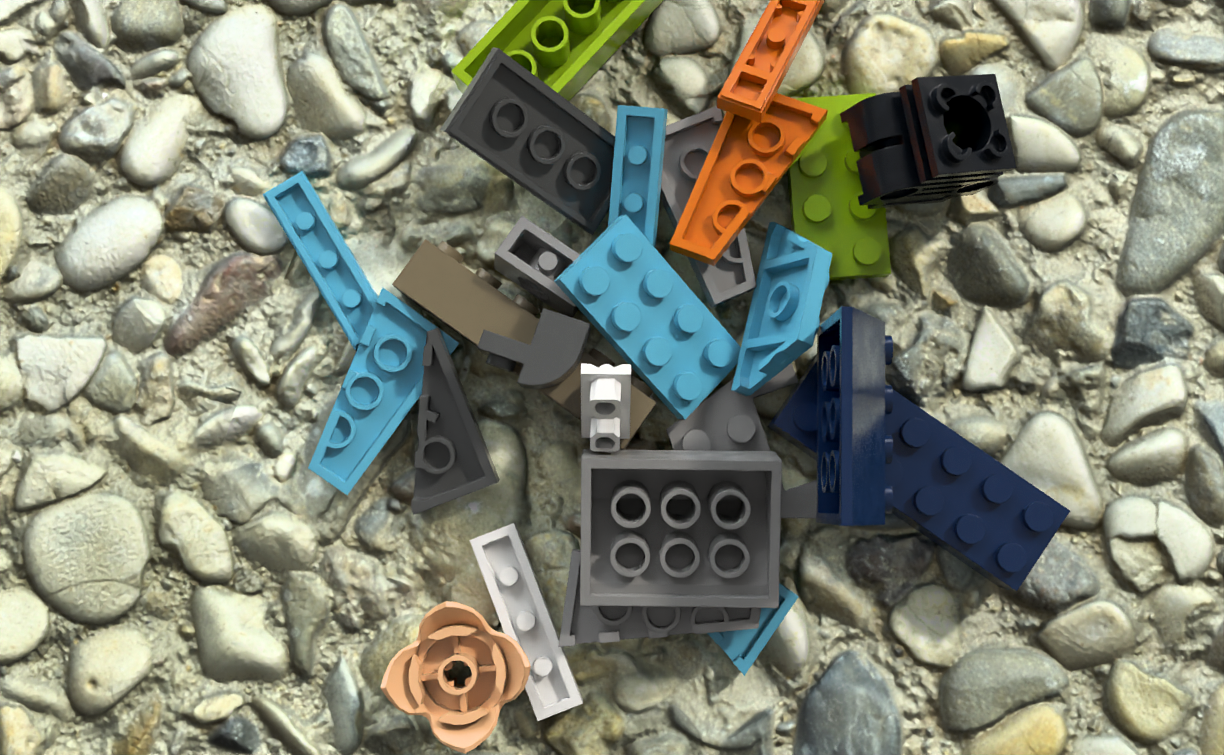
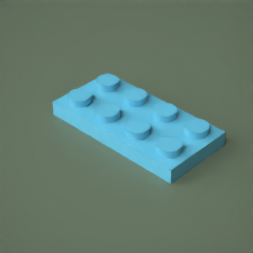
M626 214L619 216L554 280L628 364H631V368L677 419L685 420L737 365L741 349L739 344Z

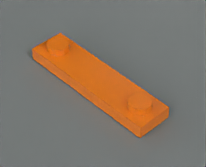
M770 0L717 97V108L761 123L825 0Z

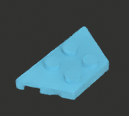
M770 222L756 279V288L752 296L731 391L745 396L752 395L813 346L814 338L820 326L819 315L824 292L830 279L829 268L833 253L776 222Z

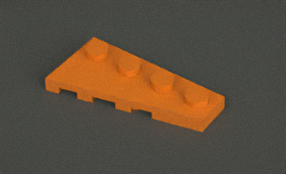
M776 93L761 123L726 111L669 243L670 250L715 266L826 120L828 110Z

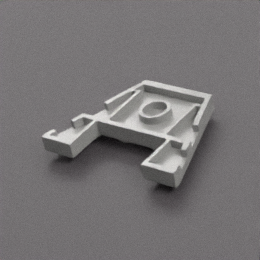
M792 363L750 396L731 391L733 378L700 403L685 420L679 419L666 429L672 449L771 451L753 398L797 384L798 379ZM817 480L788 490H784L783 485H781V518H816Z

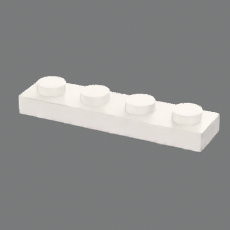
M516 523L470 540L504 633L518 642L530 662V675L525 689L537 721L583 704L581 693L563 647H558L559 635Z

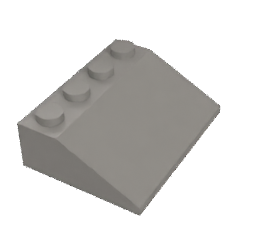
M583 449L581 457L580 606L778 608L782 460L775 451L619 450L616 452Z

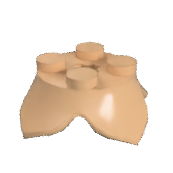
M445 601L425 614L419 624L416 641L400 650L390 661L383 676L381 690L396 709L408 715L426 717L429 720L433 735L443 745L466 754L490 736L497 725L502 706L515 700L524 690L530 675L531 665L518 642L509 635L492 629L484 617L474 608L458 602ZM457 660L463 661L464 667L469 666L472 674L468 675L465 679L464 685L457 684V677L450 679L448 670L455 666Z

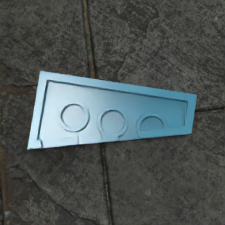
M383 287L308 469L346 495L349 494L422 395L424 366L422 364L427 332L438 328ZM440 329L451 355L459 342Z

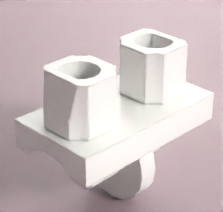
M581 363V438H590V450L619 451L620 439H630L631 364H622L615 368L610 364H603L599 368L592 364Z

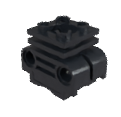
M995 74L917 77L911 81L912 85H904L899 88L900 92L883 93L866 98L840 114L842 123H848L854 152H859L861 159L856 161L863 194L858 196L860 206L867 205L868 209L887 208L905 204L939 203L952 197L973 195L999 182L998 176L1003 175V172L1017 168Z

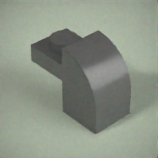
M543 308L531 345L483 330L477 348L482 354L488 355L486 360L488 365L512 373L516 365L522 367L517 382L521 387L527 389H546L563 382L575 371L582 358L591 327L589 323Z

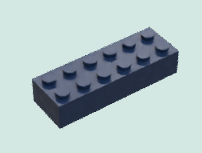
M817 355L767 426L816 461ZM893 390L892 413L885 414V434H891L893 439L892 463L885 464V484H891L893 489L892 513L998 587L1018 591L1070 510Z

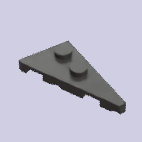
M439 327L427 332L426 345L423 352L422 366H424L422 395L419 401L418 448L415 452L414 463L416 473L414 497L411 500L413 515L496 484L500 480Z

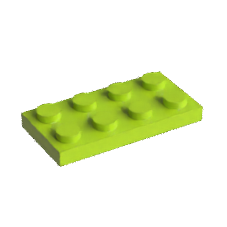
M876 93L793 98L828 110L826 120L789 167L787 175L792 231L833 253L829 268V281L888 277L891 274L886 208L868 209L867 205H859L858 196L863 194L856 161L861 158L859 152H854L848 123H842L840 117L842 112L866 98L875 96Z

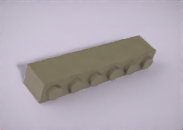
M425 239L392 284L398 291L476 347H478L483 330L531 345L539 319L535 316L540 310L518 294L513 300L508 298L498 290L502 285L499 280L480 267L476 273L460 264L465 257L444 241H441L438 247ZM592 348L589 354L585 351L583 352L577 368L566 380L550 388L537 389L580 421L581 363L592 364L599 368L603 364L615 366L611 359L595 348ZM516 365L513 373L520 376L522 367ZM631 375L630 439H620L621 450H625L657 403L650 398L653 393L651 388L633 375Z

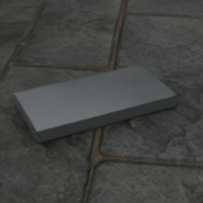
M493 47L440 130L581 229L593 235L610 207L615 136L502 50Z

